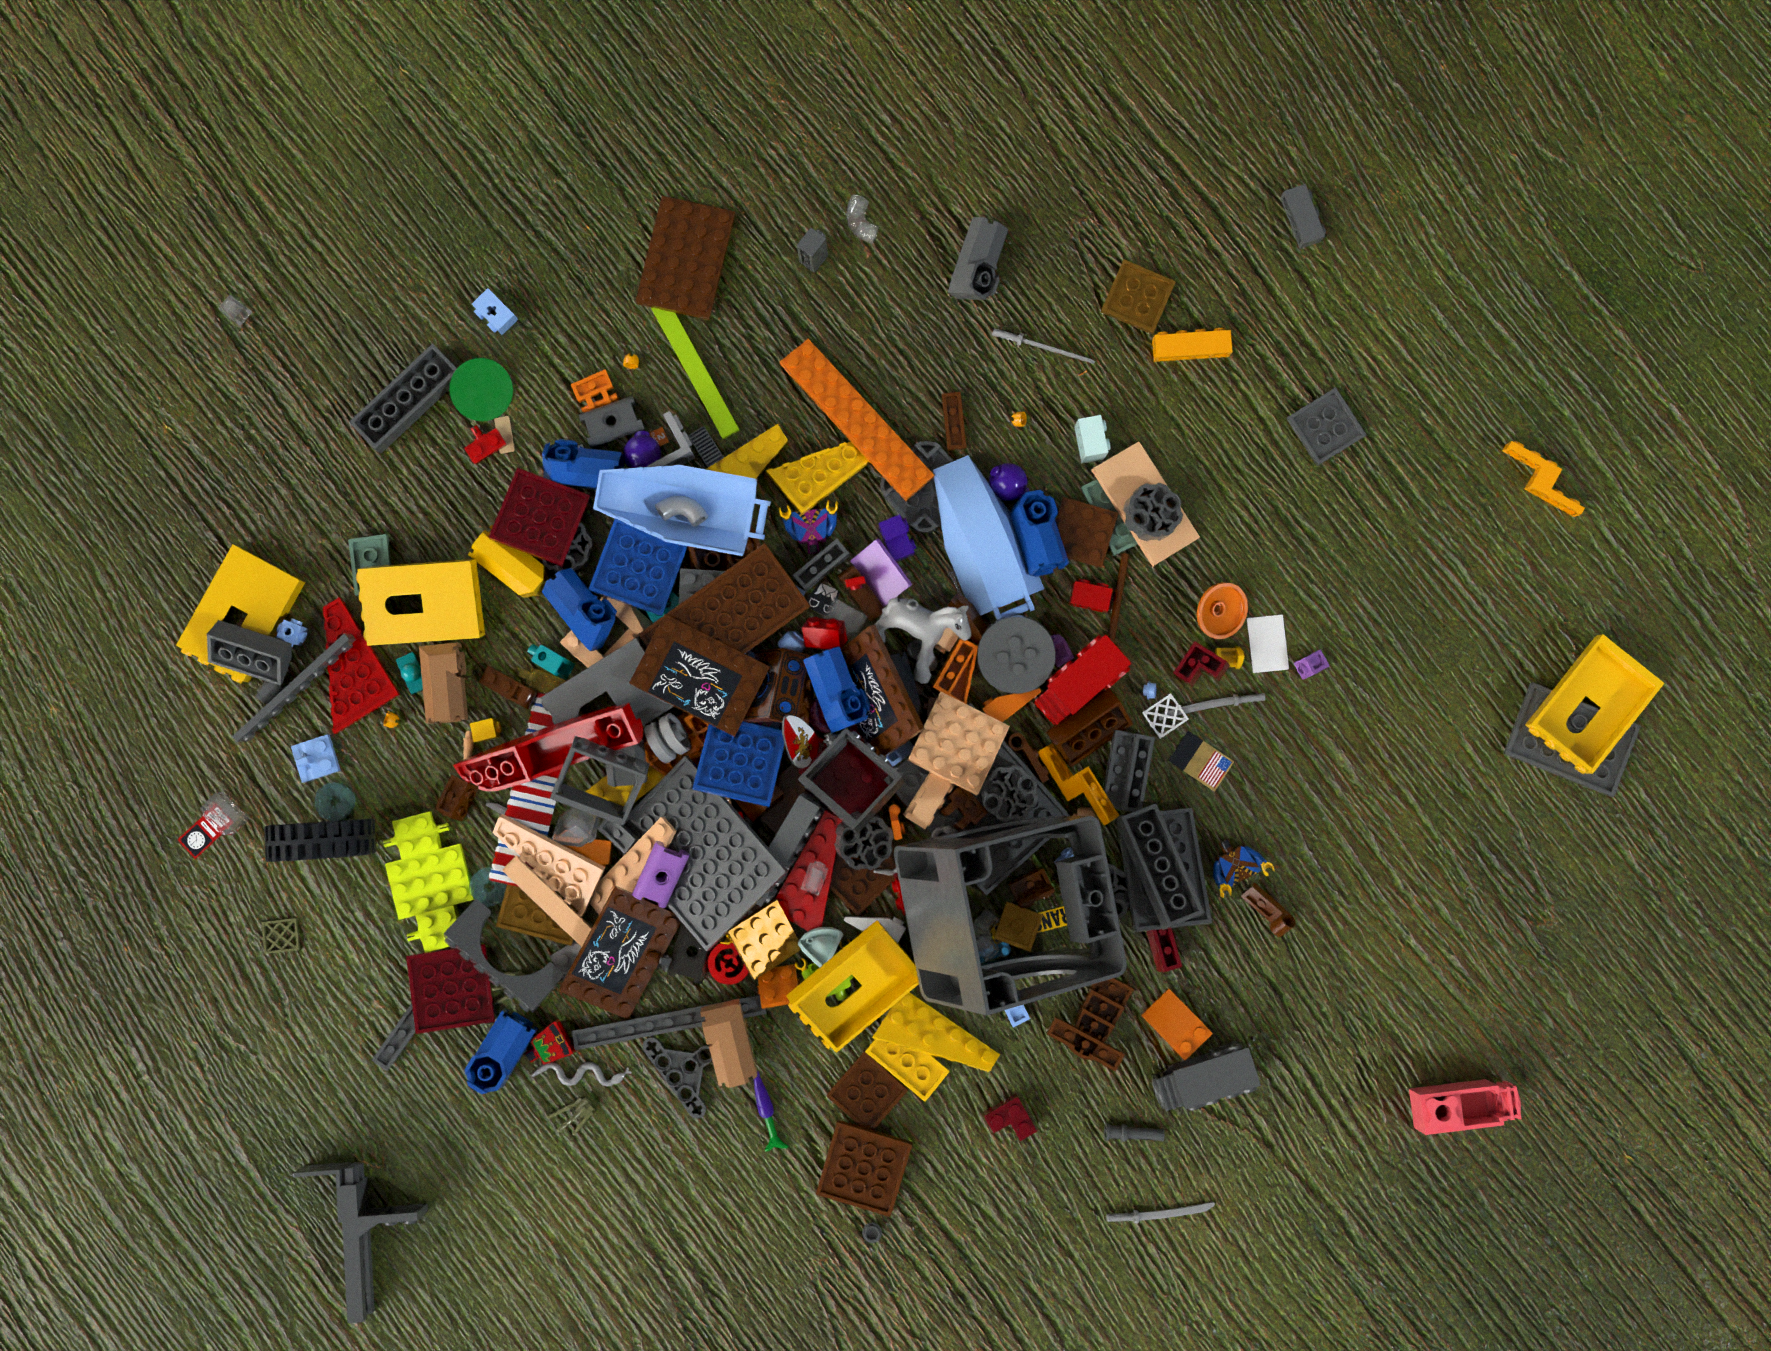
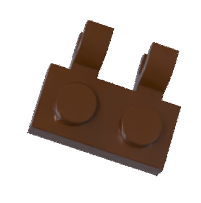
M959 786L947 797L950 803L940 811L944 817L949 816L956 808L960 811L963 817L953 825L957 831L963 830L969 822L972 826L976 825L988 813L969 791Z

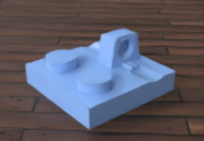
M329 734L291 746L302 783L341 771Z

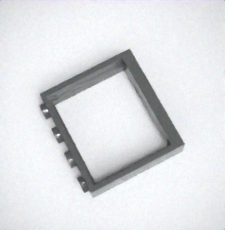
M845 728L798 780L802 786L858 834L905 783V780L902 777L903 773L896 766L892 768L885 756L882 754L878 756L871 744L868 742L864 744L860 740L861 736L858 733L850 732ZM849 742L894 779L857 820L812 782Z
M575 736L553 787L550 799L624 826L646 778L650 763L607 748L604 745L591 742L585 738ZM575 752L638 775L624 806L562 784Z

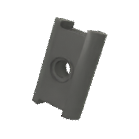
M633 395L579 414L582 424H586L590 435L587 438L590 448L645 429L641 419L637 420L633 408L637 405ZM615 418L616 423L614 425H607L609 419Z

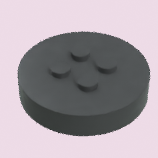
M1023 615L1002 617L993 622L980 639L978 646L980 670L985 679L1001 691L1014 694L1032 691L1042 685L1053 670L1055 663L1053 639L1048 630L1031 617Z

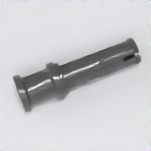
M1109 1123L1104 1125L1105 1141L1109 1139H1120L1121 1142H1125L1127 1139L1164 1141L1165 1133L1163 1128L1128 1127L1126 1124L1110 1125Z

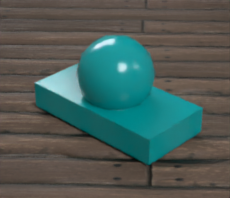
M415 652L396 659L401 676L405 680L410 693L413 695L422 691L421 665Z

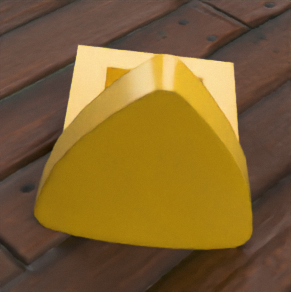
M1240 646L1215 649V654L1226 660L1230 667H1235V669L1241 668L1244 661V653Z

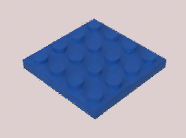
M614 519L589 591L663 616L688 546L665 542L618 519Z
M742 721L735 737L709 724L693 790L770 807L785 746L782 730Z

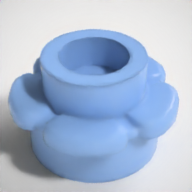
M1148 681L1147 685L1144 684L1143 696H1147V700L1156 697V683Z

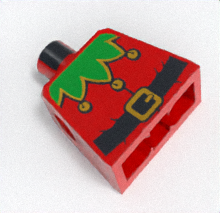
M557 1019L531 1040L534 1048L527 1051L526 1056L530 1062L540 1058L543 1064H547L576 1052L560 1020Z

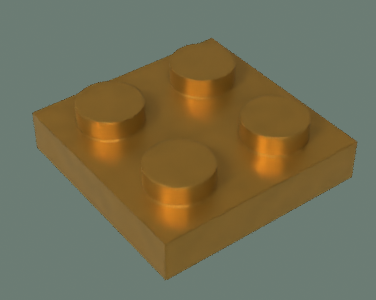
M1006 901L994 939L1031 952L1043 915L1026 908H1020L1018 905Z

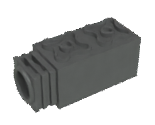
M1232 1041L1222 1046L1210 1048L1208 1053L1167 1065V1070L1151 1074L1152 1085L1160 1107L1165 1111H1169L1183 1106L1185 1109L1192 1111L1206 1105L1219 1102L1220 1098L1226 1097V1099H1230L1255 1091L1256 1087L1261 1086L1249 1047L1242 1042Z

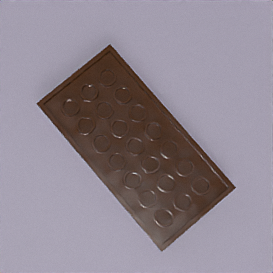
M764 543L666 615L745 654L808 609L810 605ZM663 617L638 634L647 647Z
M791 764L776 779L777 786L784 793L783 800L760 817L775 834L779 831L799 795L807 790L798 780L801 776L798 771L801 768L796 767L794 764ZM819 818L818 821L814 822L816 826L818 825L821 818ZM851 830L846 831L844 837H847ZM809 835L807 838L805 837L804 840L808 842L811 835ZM893 841V850L890 857L881 862L880 866L876 869H894L896 867L894 849L897 845ZM880 845L877 851H881L884 845ZM803 849L799 851L798 854H796L798 857L802 853ZM836 853L830 889L859 916L894 881V876L874 873V869H853Z

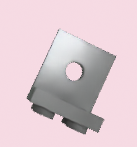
M670 411L663 414L681 448L647 467L684 465L695 459L690 449L692 443L686 432H681L683 426L677 415L672 416Z

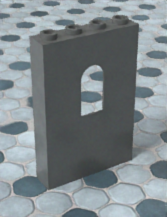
M640 636L541 697L542 706L546 711L550 712L554 724L578 717L579 710L583 705L606 691L616 706L629 703L635 718L641 719L642 726L674 707L629 684L647 649Z

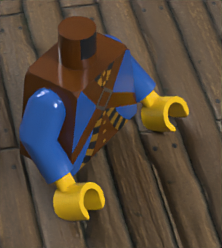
M1229 838L1218 843L1223 853L1215 857L1213 878L1220 889V896L1224 898L1223 891H1228L1231 896V886L1260 872V868H1262L1265 876H1269L1267 871H1265L1267 868L1275 871L1272 863L1267 862L1257 851L1248 846L1238 845L1233 848Z

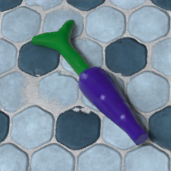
M757 1071V1077L753 1079L759 1115L765 1119L770 1136L769 1143L764 1151L768 1152L774 1147L787 1149L789 1146L777 1135L772 1118L774 1108L761 1080L759 1071Z

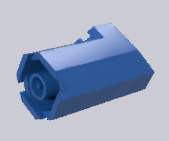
M555 440L554 445L550 446V443L545 444L542 452L544 478L567 487L596 490L600 470L624 469L622 452L586 449L581 446L579 448L577 442L573 440Z
M1041 490L1026 492L1015 503L1010 513L1029 575L1034 577L1051 574L1056 567L1060 570L1069 564L1055 521L1058 510L1054 498L1045 496Z
M572 568L558 571L555 574L556 578L554 580L550 578L546 581L542 593L589 651L602 648L615 622L617 610L609 600H598V596L589 591L588 586Z
M840 647L823 651V653L815 654L803 660L831 733L867 720L868 715L866 716V713L870 710V702L866 692L855 687L857 685L853 683Z
M505 1008L501 1011L478 1051L472 1056L464 1069L468 1079V1086L480 1094L497 1091L505 1085L538 1030L536 1026L532 1028L533 1023L517 1012H513L511 1015L508 1014L509 1009Z

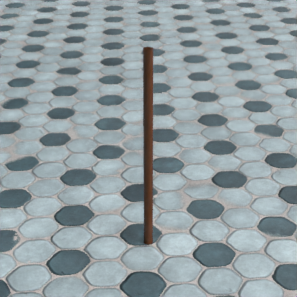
M1126 553L1121 554L1108 637L1113 643L1115 642L1129 554ZM1103 688L1098 695L1106 691V689Z

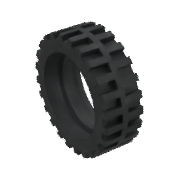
M375 819L264 826L265 859L267 862L340 858L376 853Z

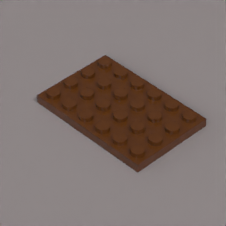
M662 196L635 301L636 304L710 320L735 220V211Z

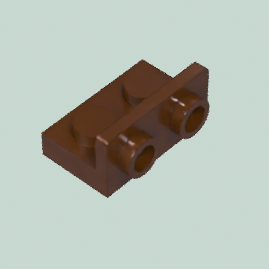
M451 775L435 810L451 819L463 821L476 796L478 786L467 783L455 775Z

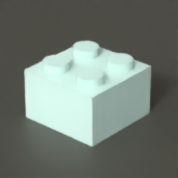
M1101 415L1078 419L1074 428L1081 464L1104 460L1108 450H1110L1109 439L1105 438L1104 431H1107L1105 420H1102Z

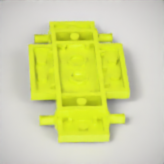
M431 811L392 821L395 832L394 837L384 839L383 843H387L384 844L385 848L397 845L401 856L400 860L385 864L398 919L416 916L418 931L407 933V937L415 936L407 939L412 941L420 938L425 953L450 947L444 942L446 939L444 932L460 916L457 904L475 900L462 845L456 844L442 848L439 833L449 831L450 827H447L449 826L448 823L436 825Z

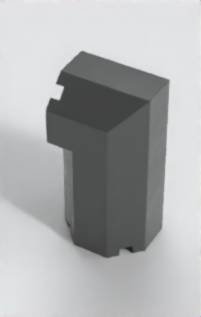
M984 217L972 218L948 289V293L955 298L985 300L988 296L995 294L1000 281L999 275L995 274V270H997V263L1008 229L999 222L993 221V224L987 223L988 219Z

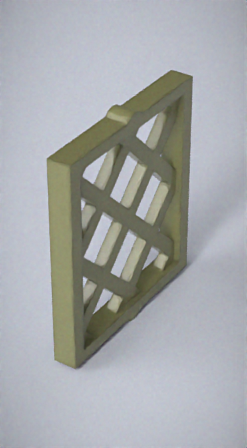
M297 918L261 922L264 954L300 950V933ZM291 921L287 926L282 923ZM271 923H277L274 928L269 925ZM293 923L295 924V932L289 929ZM279 925L285 928L281 934L276 930ZM266 926L269 929H271V932L268 935H266ZM286 931L292 934L289 939L283 936ZM273 932L279 936L275 941L270 938ZM294 936L296 937V946L290 942ZM281 938L286 942L283 947L277 944ZM267 940L272 943L269 949L267 948ZM288 944L293 947L285 949ZM274 946H276V947L279 948L280 950H272V949H273Z

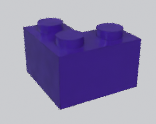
M899 514L878 523L879 531L887 550L896 562L914 555L916 545L912 538H908L909 525L906 518L902 519Z

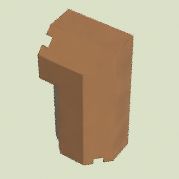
M461 643L419 646L427 724L468 720L465 678L462 677V675H466L464 652L459 651V648H462Z
M740 998L701 1007V1017H705L702 1027L707 1045L709 1044L718 1085L723 1086V1083H725L726 1087L730 1088L748 1083V1078L751 1076L755 1079L757 1077V1068Z

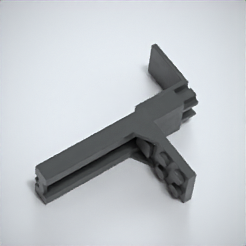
M342 1162L304 1165L293 1172L292 1176L304 1177L336 1174L338 1222H342L347 1323L364 1322L366 1315L372 1314L375 1311L370 1229L378 1223H385V1226L396 1225L397 1222H404V1224L417 1223L428 1212L427 1204L369 1208L368 1178L364 1176V1163Z

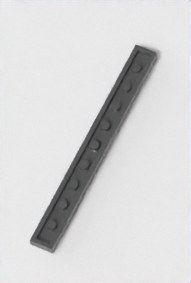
M760 994L740 998L744 1018L767 1013L766 1008L762 1009ZM717 1003L572 1030L574 1048L579 1050L700 1027L705 1020V1017H701V1007Z

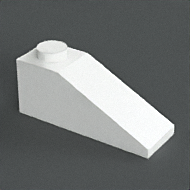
M845 916L844 918L845 922L861 931L866 930L878 920L897 943L906 929L903 926L904 922L896 917L893 920L889 917Z

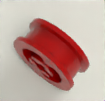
M733 942L728 945L719 943L711 951L708 958L710 974L716 981L726 985L739 983L749 973L744 964L739 974L732 976L727 974V972L734 971L740 963L739 953ZM724 949H732L733 952L727 953L720 961L722 968L720 970L717 965L718 954ZM730 958H732V959H733V962H732V963H733L734 965H731V966L729 967V966L727 965V963H728L727 960H729Z

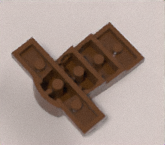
M1116 977L1092 984L1080 1007L1074 1024L1072 1025L1055 1015L1046 1034L1067 1045L1078 1057L1086 1060H1095L1116 1072L1125 1053L1107 1044L1105 1041L1115 1028V1023L1125 1009V1004L1134 991V987Z

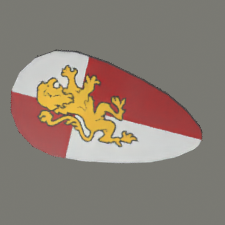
M785 715L782 719V736L788 756L796 767L805 768L809 766L812 759L817 755L819 747L817 735L800 718L793 715Z

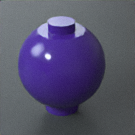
M638 431L626 443L623 457L629 468L647 467L661 459L662 452L660 445L654 438L650 437L649 432Z
M1004 463L995 466L991 470L989 485L1000 500H1019L1026 492H1029L1027 476L1018 465Z

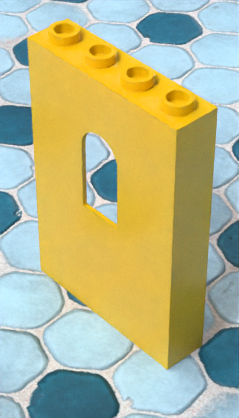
M232 544L176 646L182 648L181 652L185 655L198 657L197 661L207 666L209 664L215 666V671L223 675L225 673L232 675L231 679L240 684L242 682L250 683L253 678L252 676L208 662L207 633L218 620L223 621L231 606H234L248 614L241 625L242 628L275 638L279 624L287 617L306 582Z
M476 559L371 566L357 569L356 580L360 587L359 601L362 603L361 619L365 625L364 639L367 641V646L480 638L485 635ZM421 594L423 613L394 615L389 613L385 607V602L390 596Z
M1604 634L1597 635L1525 725L1529 728L1528 731L1532 735L1542 738L1547 747L1557 750L1563 760L1572 762L1578 772L1593 774L1664 685V682ZM1585 696H1587L1600 709L1580 733H1572L1567 728V719Z
M876 920L786 996L790 1002L788 1004L789 1008L794 1013L798 1012L800 1014L799 1018L806 1026L808 1024L811 1025V1031L816 1037L821 1036L823 1038L821 1041L827 1049L832 1048L837 1053L919 985L915 962L882 924ZM850 975H853L862 985L838 1006L830 1007L825 1002L827 995Z

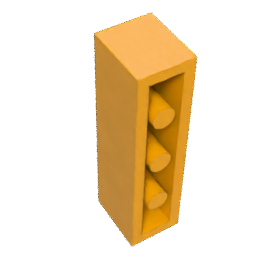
M1216 328L1214 331L1198 329L1191 333H1187L1186 330H1180L1176 334L1158 332L1152 339L1154 362L1229 357L1233 352L1231 330H1225V328Z

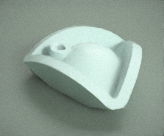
M832 927L814 928L799 939L798 945L817 966L821 967L834 956L843 933Z

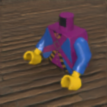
M828 500L826 508L809 510L804 515L799 511L791 512L789 505H787V512H782L779 507V513L783 517L785 530L792 539L799 541L800 544H807L808 554L820 553L819 542H826L827 537L832 535L837 525L836 511L838 502L836 501L835 506L831 507Z

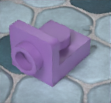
M1057 634L1051 637L1055 647V665L1060 667L1073 659L1074 656L1065 639Z
M1321 649L1294 663L1297 672L1303 680L1329 667Z

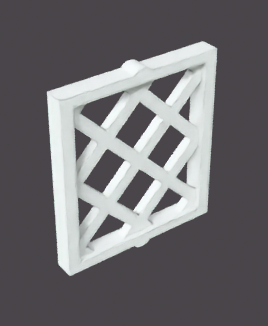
M1171 693L1142 712L1150 727L1153 728L1160 739L1189 720ZM1167 699L1166 705L1160 704ZM1170 699L1174 701L1176 707L1169 706ZM1154 707H1156L1155 713L1148 712ZM1158 708H1166L1165 714H1159ZM1168 708L1175 710L1174 716L1167 715ZM1177 710L1181 711L1184 716L1183 718L1176 717ZM1147 714L1154 715L1153 722L1149 720ZM1157 716L1164 717L1163 724L1156 723ZM1166 718L1173 719L1172 726L1165 724ZM1176 720H1182V722L1175 726ZM1155 725L1162 726L1161 733H1158ZM1165 727L1171 728L1170 730L1164 733Z

